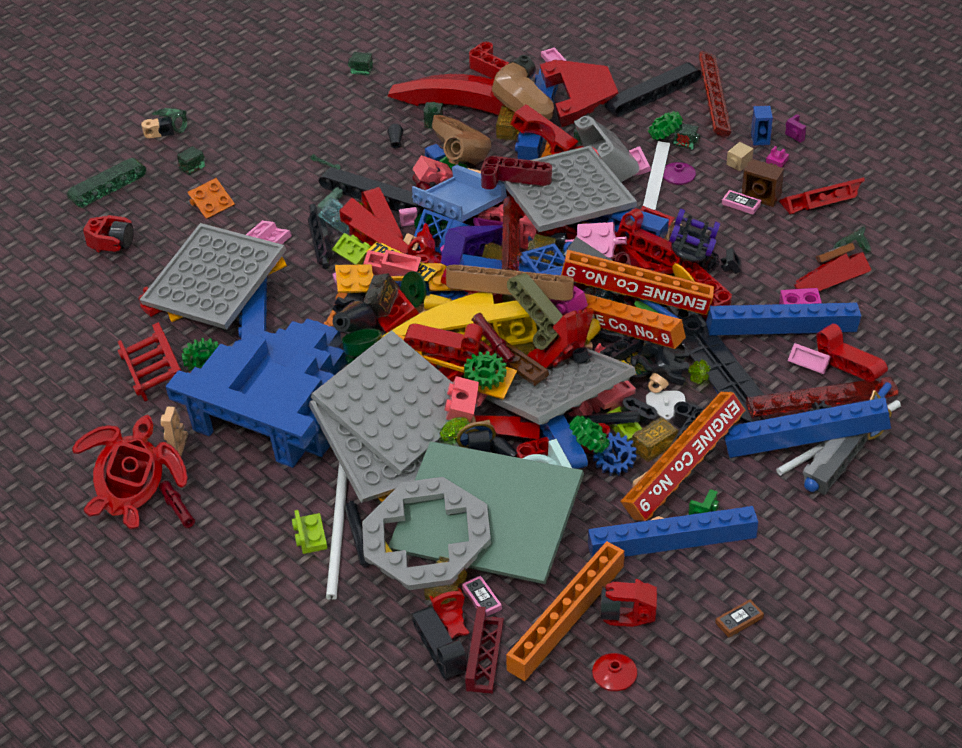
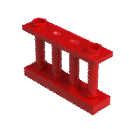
M159 322L152 325L155 333H152L153 336L125 348L122 341H118L121 348L118 350V353L122 360H126L136 384L133 388L137 396L141 395L144 401H148L145 394L146 390L173 378L178 370L182 371ZM155 342L157 344L160 343L157 345V348L132 360L130 359V354ZM160 354L166 355L162 357V360L137 372L134 368ZM165 366L167 368L171 367L168 369V372L143 384L139 380Z

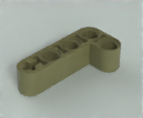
M521 273L508 279L507 289L540 327L533 337L535 347L542 350L553 345L560 336L552 327L563 315L528 274Z

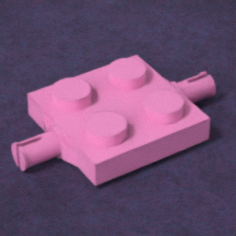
M613 222L578 224L576 237L608 258L614 256L617 244H627L626 236H615V224Z

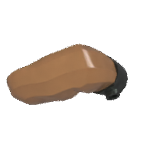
M520 55L499 70L493 82L492 92L498 100L514 112L527 104L550 120L554 113L553 102L530 80L536 72L534 62L527 55Z

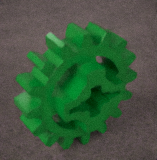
M673 111L671 114L670 112L665 113L654 120L648 132L653 140H658L660 137L661 139L666 138L680 128L679 125L682 124L683 119L678 111L676 113Z
M201 338L200 342L195 339L194 344L187 343L188 348H183L182 353L184 367L187 366L188 371L193 370L195 367L201 369L219 346L218 342L212 343V339L205 341L204 338Z
M481 351L479 356L472 354L471 359L467 358L466 364H464V377L479 382L481 390H484L485 386H488L490 390L492 385L499 387V382H504L507 369L506 363H502L503 358L497 359L496 353L492 356L489 355V351L486 352V355H483Z
M577 415L570 422L569 429L577 437L576 441L580 445L587 447L590 451L593 449L595 453H602L610 445L608 443L609 439L606 438L607 435L602 432L603 428L599 424L592 422L589 418L585 419L584 416L580 417Z

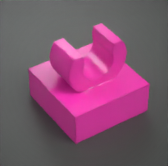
M774 146L766 158V163H773V165L776 164L778 167H783L788 161L789 154L785 153V149L781 151L776 150L777 146Z

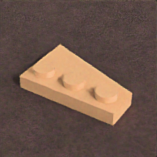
M167 407L165 414L161 416V426L164 427V440H167V443L172 445L182 456L188 433L183 431L184 424L180 423V416L176 408Z

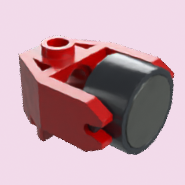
M111 215L90 218L83 228L87 246L95 249L98 253L101 250L116 252L121 248L128 249L132 244L134 236L132 221L125 217Z
M636 579L635 583L612 582L606 584V587L602 586L600 619H603L605 623L613 626L634 627L655 622L657 608L656 586L643 583L639 579ZM621 601L633 602V608L620 607Z

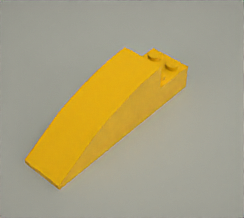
M479 292L449 301L418 314L392 331L395 334L405 336L409 325L415 323L464 334L466 326L473 323L471 321L473 316L477 313H482L499 337L511 345L533 342V337L537 333V327L534 320L517 300L495 304L493 293ZM482 335V341L490 345L489 341Z

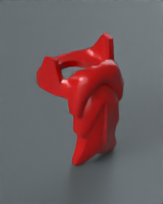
M426 223L422 231L418 232L417 237L409 243L407 247L408 255H434L435 241ZM419 243L421 250L414 251L412 249L413 245Z
M460 588L458 591L446 592L435 598L429 596L434 610L441 622H443L451 639L459 635H469V630L464 626L462 610L464 595ZM447 598L456 599L447 604H441Z

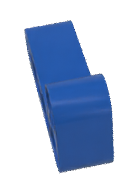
M564 415L555 416L549 422L540 424V437H547L549 441L557 439L572 468L580 469L587 467L586 454L581 445L576 441V436L572 434L573 431L569 429L570 425Z

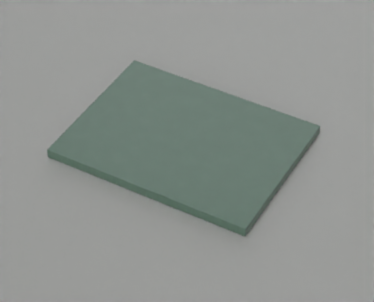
M430 441L415 481L444 477L487 504L491 544L486 549H482L477 555V559L468 568L546 584L584 472L580 469ZM444 498L407 503L404 506L405 521L397 523L389 547L393 552L406 550L407 555L439 562H449L448 544L469 541L467 512L447 515Z

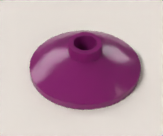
M682 162L666 165L663 173L664 180L675 185L688 184L696 177L695 169L691 165Z

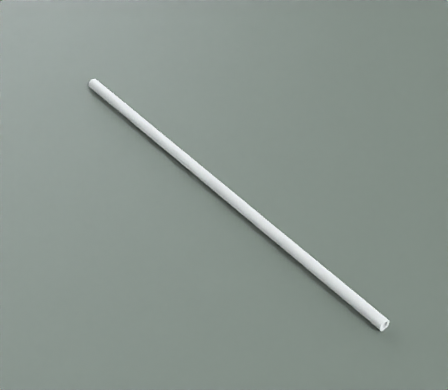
M340 463L326 599H331V595L333 596L332 599H337L348 480Z

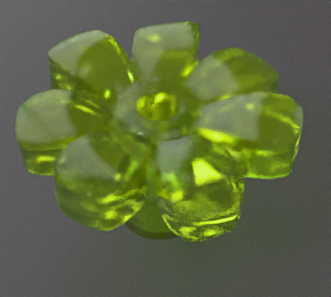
M705 360L695 361L689 367V373L692 374L690 377L692 382L700 384L703 379L707 380L709 378V374L706 372L710 371V366L707 365Z

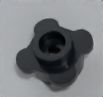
M579 347L572 351L570 359L574 360L575 363L582 364L587 362L592 357V354L588 353L586 347Z

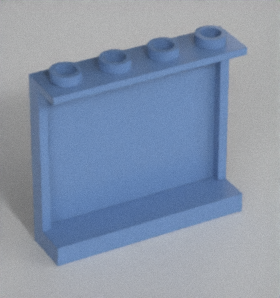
M459 165L452 167V178L427 190H422L415 186L412 187L413 203L460 222L507 199L504 182L498 180L497 186L494 189H484L481 187L480 173Z

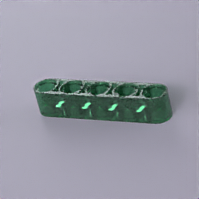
M129 158L71 187L67 192V197L76 206L84 207L142 178L146 174V167L136 158Z

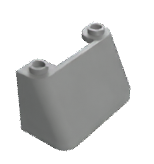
M583 116L574 121L583 147H594L600 158L620 182L638 173L639 165L636 159L616 134L589 116Z

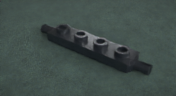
M310 204L308 223L317 263L322 265L324 269H328L333 251L323 209L316 207V204Z

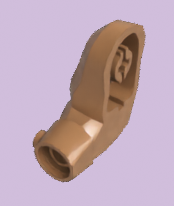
M434 115L432 128L437 137L444 143V153L449 158L450 163L458 165L459 161L477 165L485 160L492 147L490 138L456 119L443 115Z

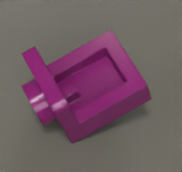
M796 114L787 120L785 134L801 143L805 140L807 126L799 123L800 116Z

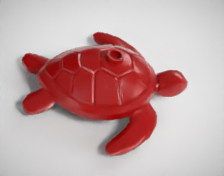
M145 415L137 420L133 427V436L122 437L119 427L107 425L95 428L75 442L72 448L75 454H80L99 445H105L96 460L93 470V483L97 496L92 498L84 508V512L89 517L98 516L106 509L112 516L123 515V523L129 529H137L140 524L137 508L150 500L156 492L162 476V464H165L170 470L179 487L183 488L187 485L186 467L178 451L166 442H160L154 447L148 441L154 427L149 415Z

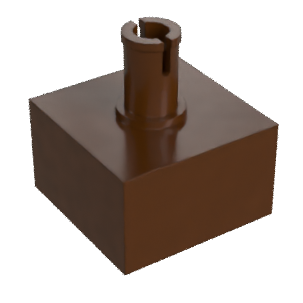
M751 159L744 169L742 194L761 200V204L774 207L782 194L784 168L778 167L776 164L773 165V163L768 164Z

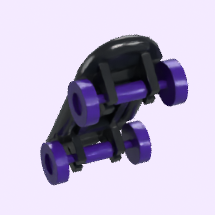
M680 208L669 242L672 243L671 248L676 256L685 261L701 262L706 256L710 257L712 254L720 223L715 221L712 228L708 226L709 222L707 221L704 224L701 221L692 219L690 215L687 219L683 217L685 210ZM681 221L686 222L685 226L680 225ZM706 230L711 231L710 236L705 234Z

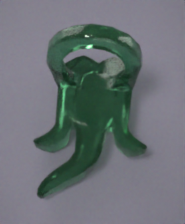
M171 107L159 109L152 113V115H159V117H172V127L175 132L182 133L187 127V112L185 110ZM181 117L183 120L180 129H177L175 125L176 118Z
M861 227L857 231L845 236L832 249L857 240L865 253L871 252L869 242L863 235L866 228Z

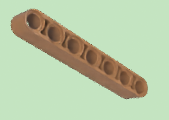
M449 265L446 267V286L452 289L512 295L507 289L508 279L521 273H526L548 299L563 301L573 299L574 279L569 276L465 265Z

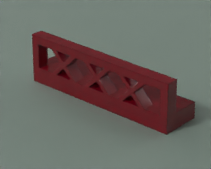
M477 606L465 683L466 691L493 694L504 618L487 617L486 607ZM486 624L498 625V628L491 633L485 627ZM491 640L495 646L487 651L482 645ZM488 658L492 664L484 669L480 662ZM485 676L489 680V686L477 685L476 682Z

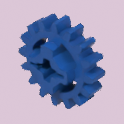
M610 432L607 438L610 445L602 453H595L593 450L595 454L593 455V461H597V468L603 467L602 473L608 470L610 476L613 475V472L620 476L622 470L628 473V467L633 468V461H636L637 456L635 455L636 447H632V440L627 442V435L621 438L619 432L616 436H613ZM612 449L614 450L615 454L618 455L617 460L614 454L612 453ZM628 457L627 460L621 464V461Z

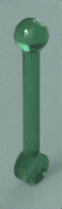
M315 154L310 157L312 161L316 160L333 168L340 169L339 164L327 162L318 158Z

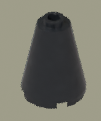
M354 301L346 305L333 317V326L336 330L346 335L361 329H374L376 326V314L369 304L363 301Z

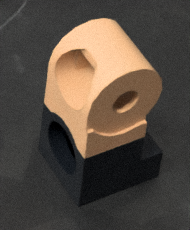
M170 113L164 114L162 118L147 119L141 123L143 134L146 138L174 135Z

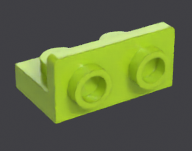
M344 233L332 248V251L354 265H362L367 255L366 251L371 246L366 242L360 243V240L354 235L349 236Z
M295 510V518L292 519L294 531L298 530V534H295L297 546H301L302 553L326 550L327 543L320 513L300 517L299 510Z

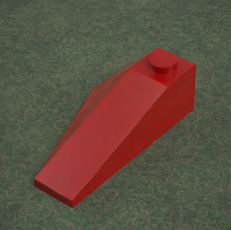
M378 281L374 285L375 300L378 303L377 312L380 316L378 320L386 333L420 314L393 281Z

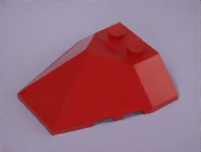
M594 309L573 310L563 315L552 327L560 336L554 344L542 350L536 348L530 351L527 356L545 368L552 365L556 367L563 360L570 358L574 349L584 347Z

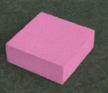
M416 207L399 210L401 227L414 225L417 217Z

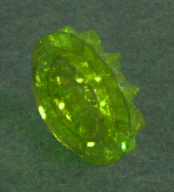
M466 417L451 419L442 427L440 437L444 441H453L457 437V433L464 426L470 424Z

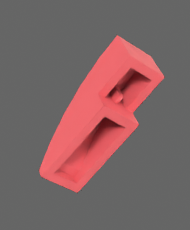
M368 250L363 265L371 264L373 275L405 276L410 271H418L421 258L386 250L385 254Z

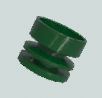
M361 329L345 335L342 338L344 353L347 355L346 362L350 364L382 338L380 330Z

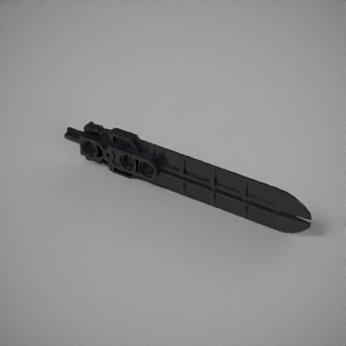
M659 304L679 317V319H682L686 338L681 342V345L684 349L689 350V355L718 393L734 392L746 410L740 418L747 422L760 421L756 415L757 413L762 420L769 419L771 407L768 399L718 335H709L707 323L703 316L692 311Z

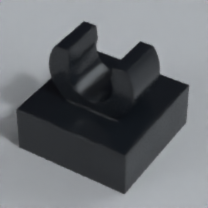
M733 248L726 250V257L721 259L723 264L721 268L724 272L730 269L735 274L741 272V259Z

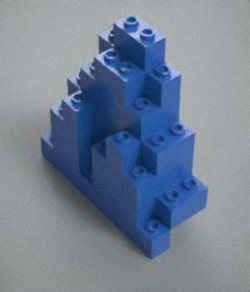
M306 319L301 324L292 321L286 330L279 328L276 333L264 331L261 336L248 334L242 343L236 341L233 346L220 344L201 369L195 367L191 373L177 371L165 386L168 397L172 401L186 405L193 431L211 436L214 430L209 415H213L270 436L275 459L278 463L293 468L305 451L323 457L330 444L310 409L309 403L313 400L311 398L312 393L341 371L347 364L344 350L338 348L342 343L340 331L336 330L333 326Z

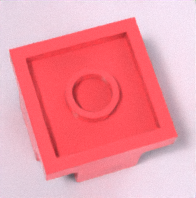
M627 380L614 385L612 389L604 390L595 398L587 400L596 413L600 412L601 407L603 410L609 408V411L621 406L624 398L635 394L636 388Z

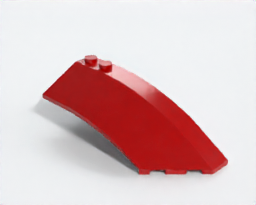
M467 74L432 75L392 85L388 93L390 98L416 106L422 103L452 104L484 110L503 117L511 116V114L514 115V113H506L512 110L494 96L492 92L494 79Z

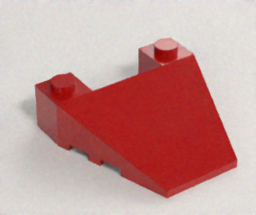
M556 59L540 64L541 76L546 88L563 83L569 97L568 100L555 104L556 113L562 127L573 124L574 121L587 113L590 114L594 111V108L600 104L603 105L618 94L608 66Z

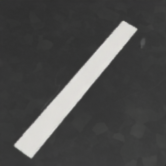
M666 142L657 143L643 206L653 210L656 209L670 143Z

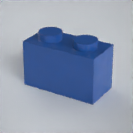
M753 106L751 127L753 145H770L773 120L770 106Z

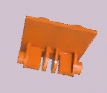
M217 178L187 192L191 197L189 200L190 204L197 206L206 219L235 205Z

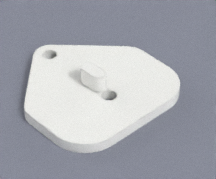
M680 391L649 392L646 396V404L654 407L657 410V416L665 421L673 419L674 405L677 402H685V396Z

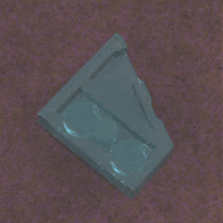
M330 197L318 216L343 234H347L349 225L340 221L339 210L343 205L338 200Z

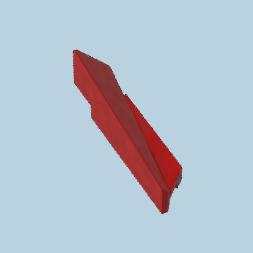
M863 177L785 197L780 199L779 202L789 214H793L804 208L809 210L852 199L858 194L857 190L865 179Z
M351 198L339 210L340 221L349 225L350 235L356 236L360 241L366 242L370 246L376 242L383 243L399 252L407 254L408 244L354 198Z
M863 252L849 257L846 253L832 258L799 278L794 286L796 289L818 288V291L870 272L871 267Z
M473 415L476 422L490 420V424L493 425L496 431L495 436L540 439V425L535 422H521V417ZM459 423L454 430L459 432L467 424Z

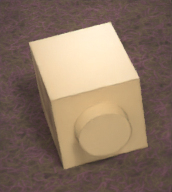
M739 142L728 151L727 165L742 171L753 159L754 148Z

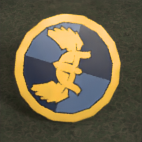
M473 416L470 424L461 428L457 433L456 440L458 445L468 448L467 433L488 430L491 442L495 437L496 431L493 425L490 424V420L476 422Z

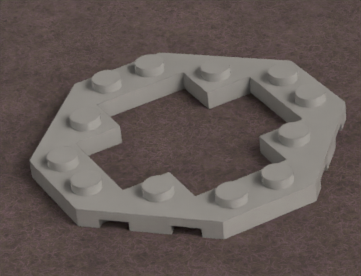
M444 477L402 482L362 521L365 561L380 568L381 572L393 580L396 579L401 582L408 590L453 584L458 579L459 573L464 568L467 569L477 559V555L482 549H486L491 544L487 504ZM444 498L447 515L467 512L469 541L448 544L449 562L408 567L406 550L386 553L385 523L405 521L404 504Z

